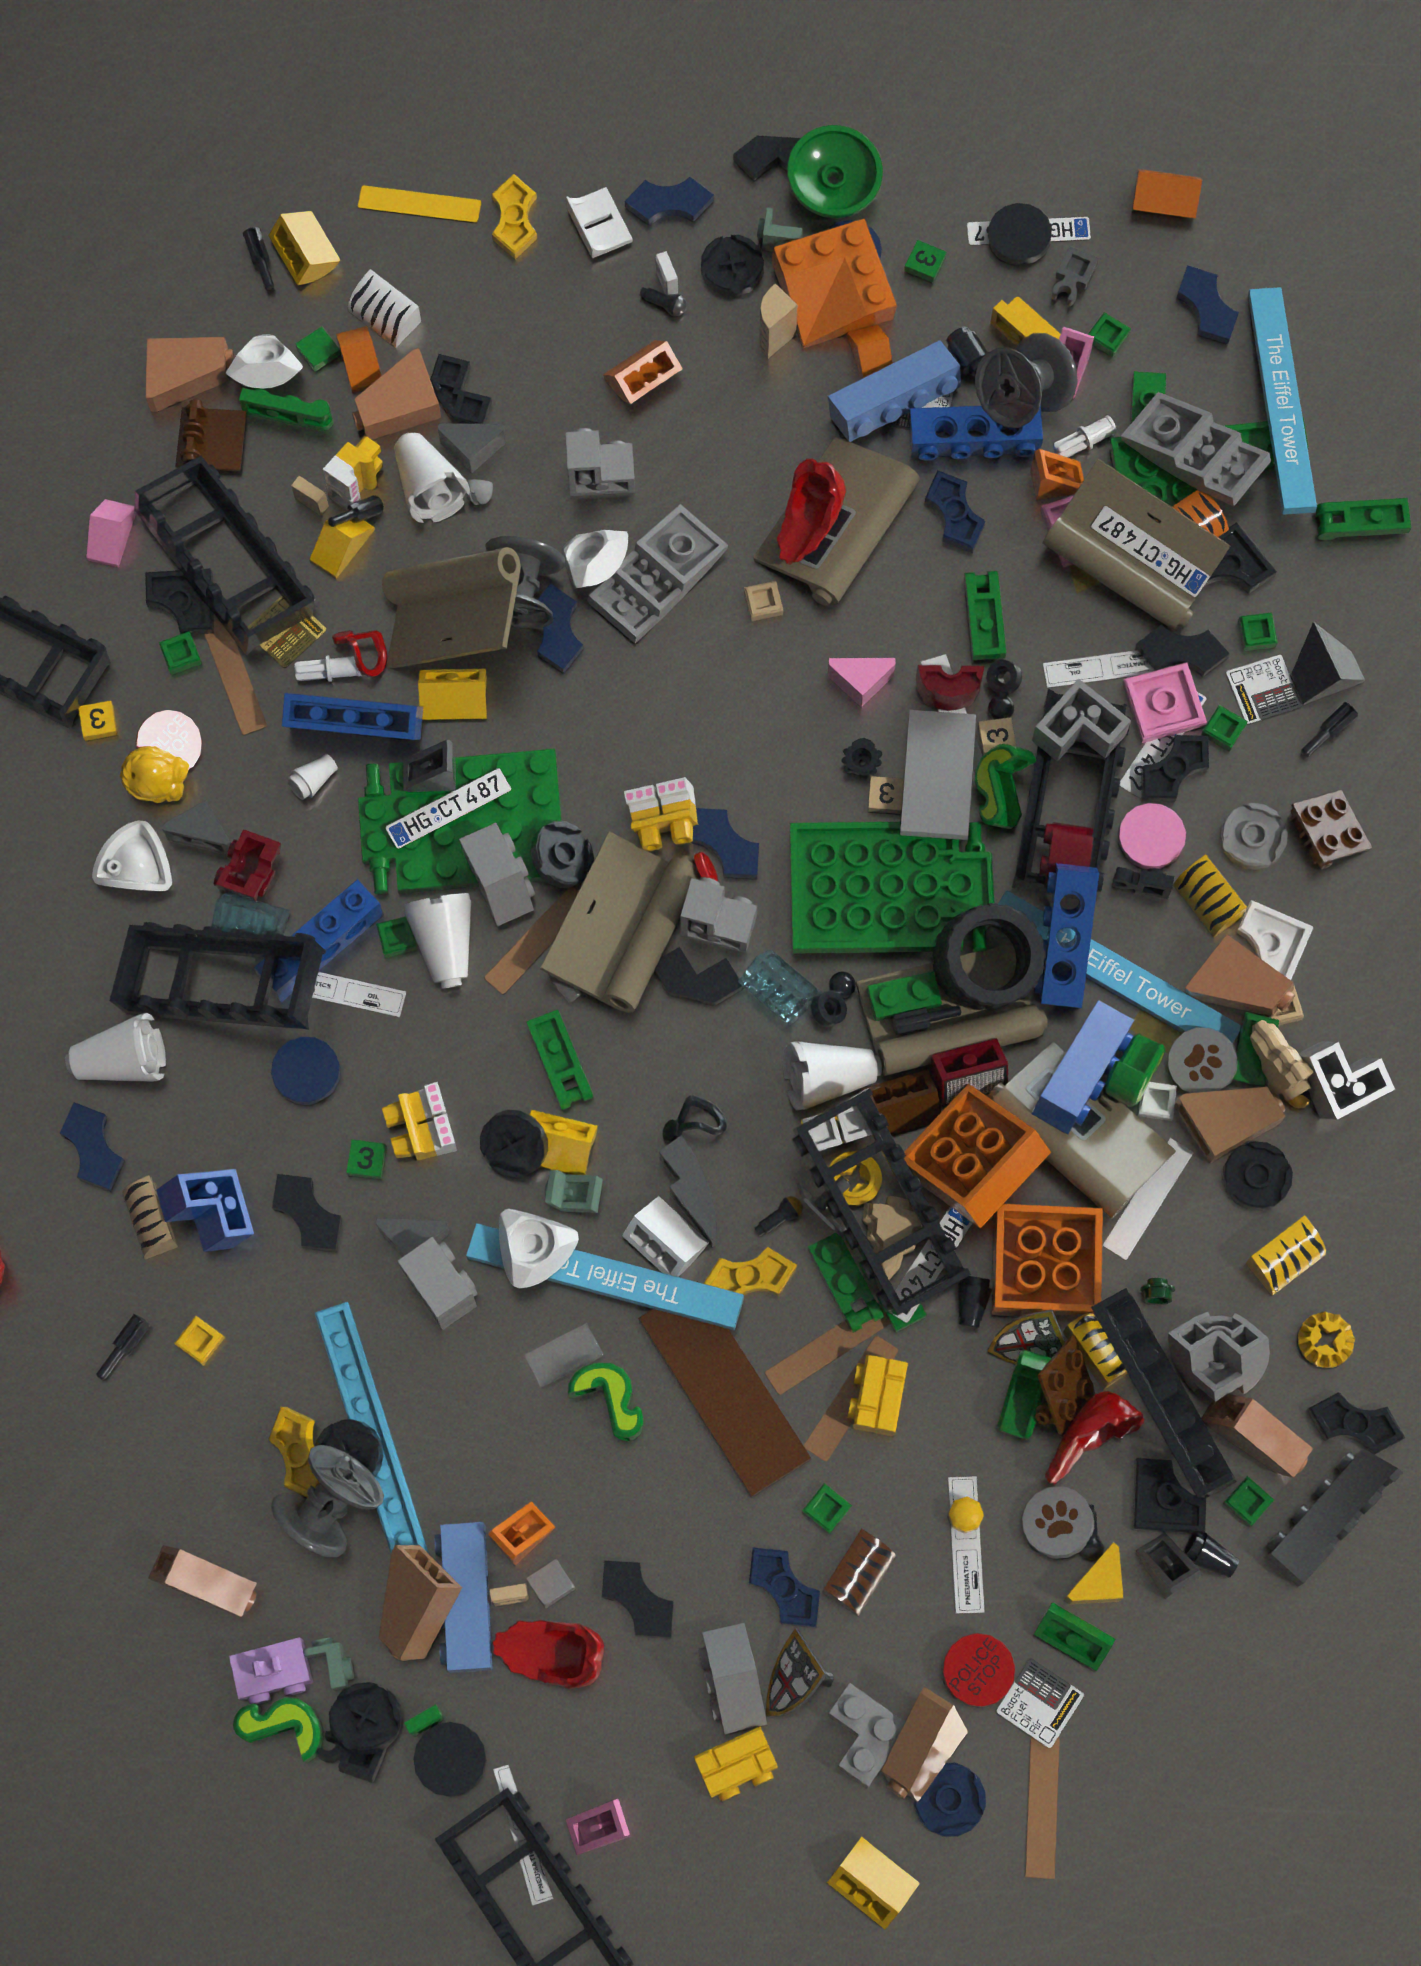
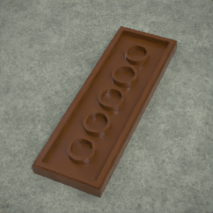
M652 1309L638 1318L751 1498L811 1460L807 1450L729 1329Z

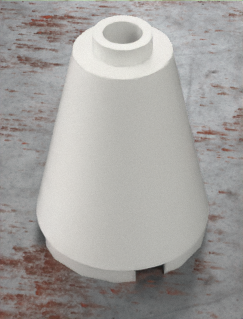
M420 433L403 434L395 443L394 453L407 509L411 517L421 523H424L422 519L431 518L434 523L452 516L465 504L463 497L466 493L468 495L470 493L468 482Z
M469 893L443 895L437 899L430 900V898L404 904L405 916L433 982L441 983L442 989L461 986V979L468 977L471 916Z
M148 1013L138 1014L71 1046L69 1054L65 1056L68 1072L73 1074L78 1080L154 1082L162 1079L164 1074H159V1068L166 1066L165 1047L159 1028L152 1029L149 1023L154 1018Z
M799 1041L789 1042L790 1046H786L784 1049V1079H790L793 1090H787L792 1106L796 1110H805L876 1082L877 1076H880L882 1073L880 1057L874 1055L871 1049Z

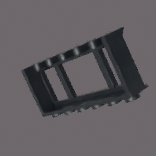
M202 456L135 491L134 511L246 656L256 646L308 617L309 619L312 618L315 597L311 589L307 585L303 586L296 578L292 565L288 561L282 560L271 538L268 536L264 537L258 529V524L253 515L243 510L235 492L225 487L221 482L217 469L213 465H208ZM195 484L215 510L174 532L167 524L164 514L154 506ZM222 520L267 576L266 579L228 600L222 595L219 585L213 583L204 572L201 562L197 558L194 559L184 546L185 540ZM276 587L290 605V608L249 630L242 621L237 608Z
M8 596L0 597V621L52 646L27 687L19 684L12 678H7L0 674V694L71 729L79 707L83 705L107 665L111 664L106 647L93 638L86 640L78 636L75 630L65 624L57 626L49 622V619L39 611L32 610L29 612L21 608L17 601ZM64 652L89 665L64 705H61L40 693L39 690Z
M1048 689L1044 703L1043 718L1062 698L1063 694H1057ZM1110 703L1125 715L1127 704L1118 705ZM1075 741L1067 750L1069 753L1105 759L1092 834L1093 845L1090 867L1097 868L1098 872L1100 860H1107L1110 841L1104 840L1106 829L1112 830L1115 810L1109 809L1111 797L1117 798L1121 779L1115 778L1116 766H1123L1126 748L1120 747L1121 741L1106 758L1083 742ZM1038 746L1012 888L1052 895V893H1047V888H1044L1045 876L1031 872L1037 837L1044 838L1045 826L1039 824L1051 756ZM1099 872L1097 892L1102 890L1104 872ZM1068 894L1064 896L1066 898L1079 900V898L1074 894Z
M144 922L143 926L129 925L109 1001L127 1015L148 1013L152 1017L309 1030L308 1013L322 955L326 953V950L315 941L313 936L304 933H296L295 937L284 936L275 931H265L264 934H253L245 929L223 932L218 928L210 926L204 927L203 930H196L181 924H175L173 928L162 927L152 922ZM149 949L181 951L168 999L152 998L147 995L137 997ZM194 952L265 958L254 1005L246 1006L237 1002L221 1004L208 1000H200V1002L182 1000ZM279 959L300 960L288 1009L267 1005Z
M869 1088L792 1129L796 1136L791 1140L798 1154L801 1157L806 1155L812 1168L808 1171L815 1185L818 1188L823 1186L827 1192L829 1199L825 1200V1203L834 1219L840 1217L845 1225L846 1230L842 1231V1234L851 1250L858 1249L863 1259L859 1262L862 1272L868 1281L874 1279L880 1290L876 1293L880 1305L885 1312L891 1310L892 1314L898 1316L970 1276L971 1273L968 1268H963L954 1251L956 1250L955 1244L950 1237L945 1235L938 1222L939 1215L937 1211L927 1202L921 1191L923 1186L919 1178L913 1175L904 1159L906 1155L902 1147L895 1143L887 1128L889 1126L888 1121L882 1113L878 1112L870 1097L873 1093ZM856 1105L876 1142L827 1167L808 1131ZM881 1151L923 1228L875 1254L833 1177ZM929 1238L948 1274L900 1300L881 1263Z
M1125 1288L1092 1306L1091 1308L1197 1498L1202 1496L1208 1498L1237 1482L1128 1289Z
M507 1787L435 1838L440 1849L517 1966H553L589 1939L593 1940L609 1966L634 1965L624 1948L621 1946L616 1950L608 1939L613 1932L602 1915L594 1918L587 1906L592 1903V1900L582 1885L578 1884L574 1887L567 1877V1874L572 1870L560 1852L553 1856L546 1843L551 1839L541 1823L538 1821L533 1825L525 1814L530 1810V1807L519 1791L512 1794ZM503 1805L527 1842L478 1876L455 1839ZM533 1851L585 1928L538 1963L534 1961L485 1886Z

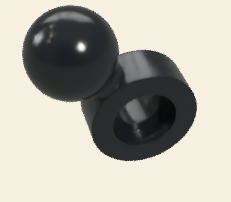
M1001 659L990 665L986 675L989 687L996 692V696L988 704L989 715L994 720L1010 718L1013 715L1014 703L1009 698V694L1016 691L1022 682L1020 667L1012 661ZM1009 672L1010 680L1005 683L1004 675Z
M844 971L835 973L829 980L830 991L819 994L813 999L811 1013L815 1021L821 1026L831 1027L845 1019L847 1006L843 998L851 996L856 988L855 979L850 973Z

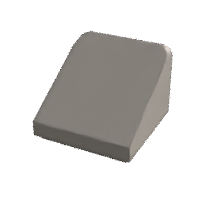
M557 1559L526 1578L545 1609L575 1590L573 1583Z

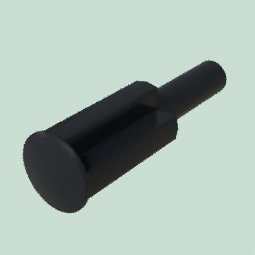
M259 227L249 228L243 232V237L245 238L253 265L259 268L265 289L271 290L274 287V283L267 265L270 259L261 229Z
M376 495L348 505V511L330 517L328 524L334 527L352 520L358 523L379 515L384 509L383 502Z
M1344 702L1321 724V731L1301 749L1302 754L1309 756L1328 737L1334 739L1358 717L1355 708L1349 703Z
M958 1005L927 1012L925 1007L894 1014L891 1016V1023L894 1033L899 1035L930 1028V1022L960 1016L962 1011Z
M133 1314L112 1343L116 1347L96 1373L98 1378L105 1380L123 1354L129 1355L150 1327V1324L145 1319Z

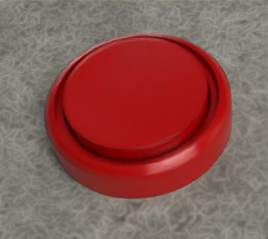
M703 852L694 854L695 864L700 876L718 881L716 870L710 858Z

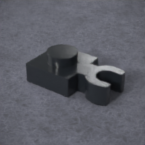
M1117 867L1112 886L1120 889H1135V893L1168 899L1173 888L1174 876L1167 875L1164 870L1149 868L1147 871L1141 870L1138 873L1127 868Z
M326 1731L325 1740L334 1743L335 1747L330 1751L319 1748L317 1751L319 1759L328 1763L339 1760L338 1767L340 1772L373 1783L387 1748L376 1754L368 1755L347 1752L336 1743L331 1731Z

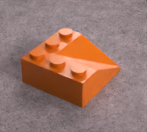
M865 218L773 247L771 262L780 287L798 305L796 330L803 348L847 335V332L894 320L897 304Z
M967 1084L904 1151L906 1155L904 1159L912 1174L919 1178L923 1187L981 1228L1048 1157L1051 1151L1035 1129L970 1084Z
M1003 1204L994 1213L992 1315L1024 1316L1046 1310H1053L1054 1315L1094 1314L1091 1307L1101 1302L1103 1208Z

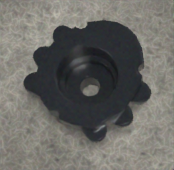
M857 739L852 742V746L843 750L845 757L841 761L846 765L844 767L846 773L861 774L862 776L874 775L877 773L876 767L882 764V761L879 759L882 756V751L877 750L875 744L869 739Z

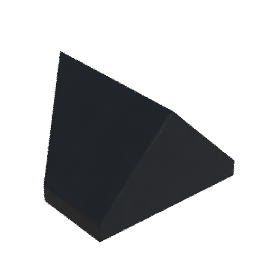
M1313 621L1290 675L1303 705L1365 681L1352 651Z

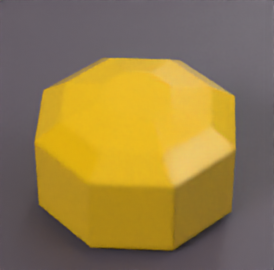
M968 1496L955 1500L948 1513L952 1528L964 1534L977 1530L984 1517L980 1502Z

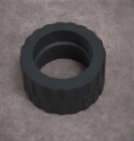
M997 903L974 907L948 921L935 940L936 945L933 948L932 954L934 958L933 970L936 973L937 982L945 990V994L950 999L957 1001V1004L979 1011L1001 1008L1025 998L1031 989L1035 988L1038 984L1039 977L1043 974L1045 967L1043 966L1045 959L1043 939L1037 931V926L1034 922L1030 921L1023 912L1017 911L1011 906L998 905ZM989 925L1001 930L1010 939L1015 949L1016 968L1014 975L1001 988L984 989L979 987L969 979L962 967L960 959L962 941L969 931L978 926Z

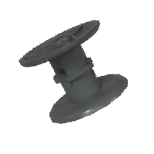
M1033 333L1023 338L1015 350L1011 348H995L986 353L977 366L975 376L976 393L983 410L993 421L1005 427L1019 428L1031 422L1039 411L1040 405L1041 412H1056L1066 407L1075 395L1078 382L1076 364L1070 351L1059 339L1047 333Z
M500 536L490 539L485 544L486 551L505 547L512 548L517 553L521 564L511 626L527 629L549 626L553 622L552 611L544 603L533 598L534 593L539 591L540 582L537 580L538 575L546 576L558 573L566 565L565 557L551 546L533 539L517 536Z
M317 1445L311 1448L308 1463L312 1473L319 1481L318 1485L315 1488L310 1486L307 1492L308 1498L297 1493L284 1492L273 1498L271 1509L274 1518L281 1528L298 1544L311 1552L325 1557H338L345 1552L347 1539L343 1528L336 1519H341L346 1515L347 1505L359 1509H375L383 1503L384 1494L373 1474L358 1460L334 1447Z

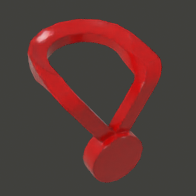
M349 630L332 636L334 644L348 643L352 646L355 664L363 675L373 677L383 672L387 662V651L381 632L373 630L353 634V631ZM369 637L373 639L378 652V661L373 669L370 670L364 666L356 640Z

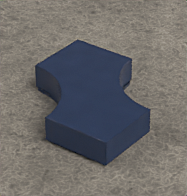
M691 177L673 186H658L644 180L625 200V207L648 225L667 216H679L694 222L714 201V194Z
M1187 265L1176 298L1189 305L1196 314L1198 320L1197 335L1228 344L1239 312L1227 306L1221 299L1217 290V274Z
M937 470L924 502L935 508L943 520L944 534L942 542L973 553L986 521L976 515L967 503L965 495L967 481Z
M549 584L537 600L544 603L552 611L553 622L549 626L543 627V640L537 650V655L562 673H565L584 649L583 644L575 637L571 629V618L576 610L577 601L552 584Z
M696 808L698 825L693 826L692 844L706 847L718 857L722 864L724 877L757 879L759 843L745 840L733 830L728 820L727 810Z
M74 1102L60 1134L72 1142L78 1151L80 1167L77 1178L111 1192L125 1160L115 1154L106 1142L105 1126L107 1116L104 1113Z
M753 1547L749 1585L760 1587L773 1597L780 1611L781 1624L816 1628L820 1591L805 1586L795 1577L789 1565L788 1551Z

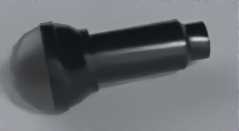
M642 287L639 294L646 301L664 307L672 316L682 315L687 307V301L681 294L667 295Z
M1089 1505L1094 1514V1531L1086 1543L1087 1545L1080 1553L1087 1560H1095L1102 1556L1104 1545L1098 1536L1097 1512L1094 1509V1505Z

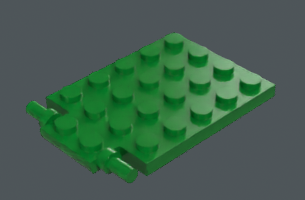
M555 749L455 757L456 790L496 769H500L510 785L511 791L399 849L393 843L386 830V826L453 791H404L403 762L389 763L391 795H384V786L380 785L379 765L375 763L367 764V786L364 787V797H358L362 862L369 865V871L373 873L374 893L378 895L388 893L386 872L390 870L389 863L396 862L399 894L479 887L465 858L459 839L494 823H497L502 835L509 833L516 848V851L512 854L515 859L521 856L529 873L527 877L530 882L545 881L538 874L532 863L530 849L532 839L539 829L553 821H561Z
M901 821L790 823L793 953L933 952V948L936 945L935 940L948 921L974 907L995 903L993 856L990 851L986 852L985 844L982 843L981 823H969L968 844L965 846V852H959V839L900 835ZM989 925L978 926L971 930L974 952H984L987 950L986 930L989 928ZM963 941L961 944L960 951H963Z

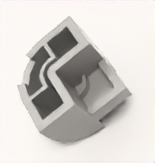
M1209 1312L1192 1318L1168 1333L1172 1360L1185 1383L1193 1391L1200 1388L1214 1401L1219 1400L1235 1389L1245 1394L1257 1384L1268 1366L1270 1355L1269 1338L1247 1319L1236 1313L1229 1317L1224 1315L1210 1316Z

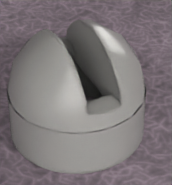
M477 479L467 481L470 489L467 498L474 505L486 504L491 499L493 492L492 482Z

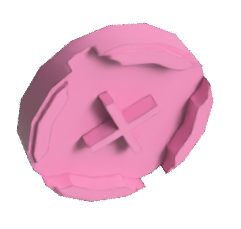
M1153 803L1136 806L1128 812L1119 827L1118 843L1125 857L1130 863L1142 869H1161L1170 863L1172 864L1181 854L1186 839V831L1181 818L1172 809L1162 804Z

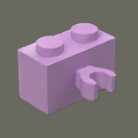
M299 1637L229 1656L238 1699L241 1701L248 1700L249 1704H261L270 1701V1694L284 1691L285 1696H291L305 1692V1685L313 1683L309 1661L304 1656V1649H306L304 1640Z

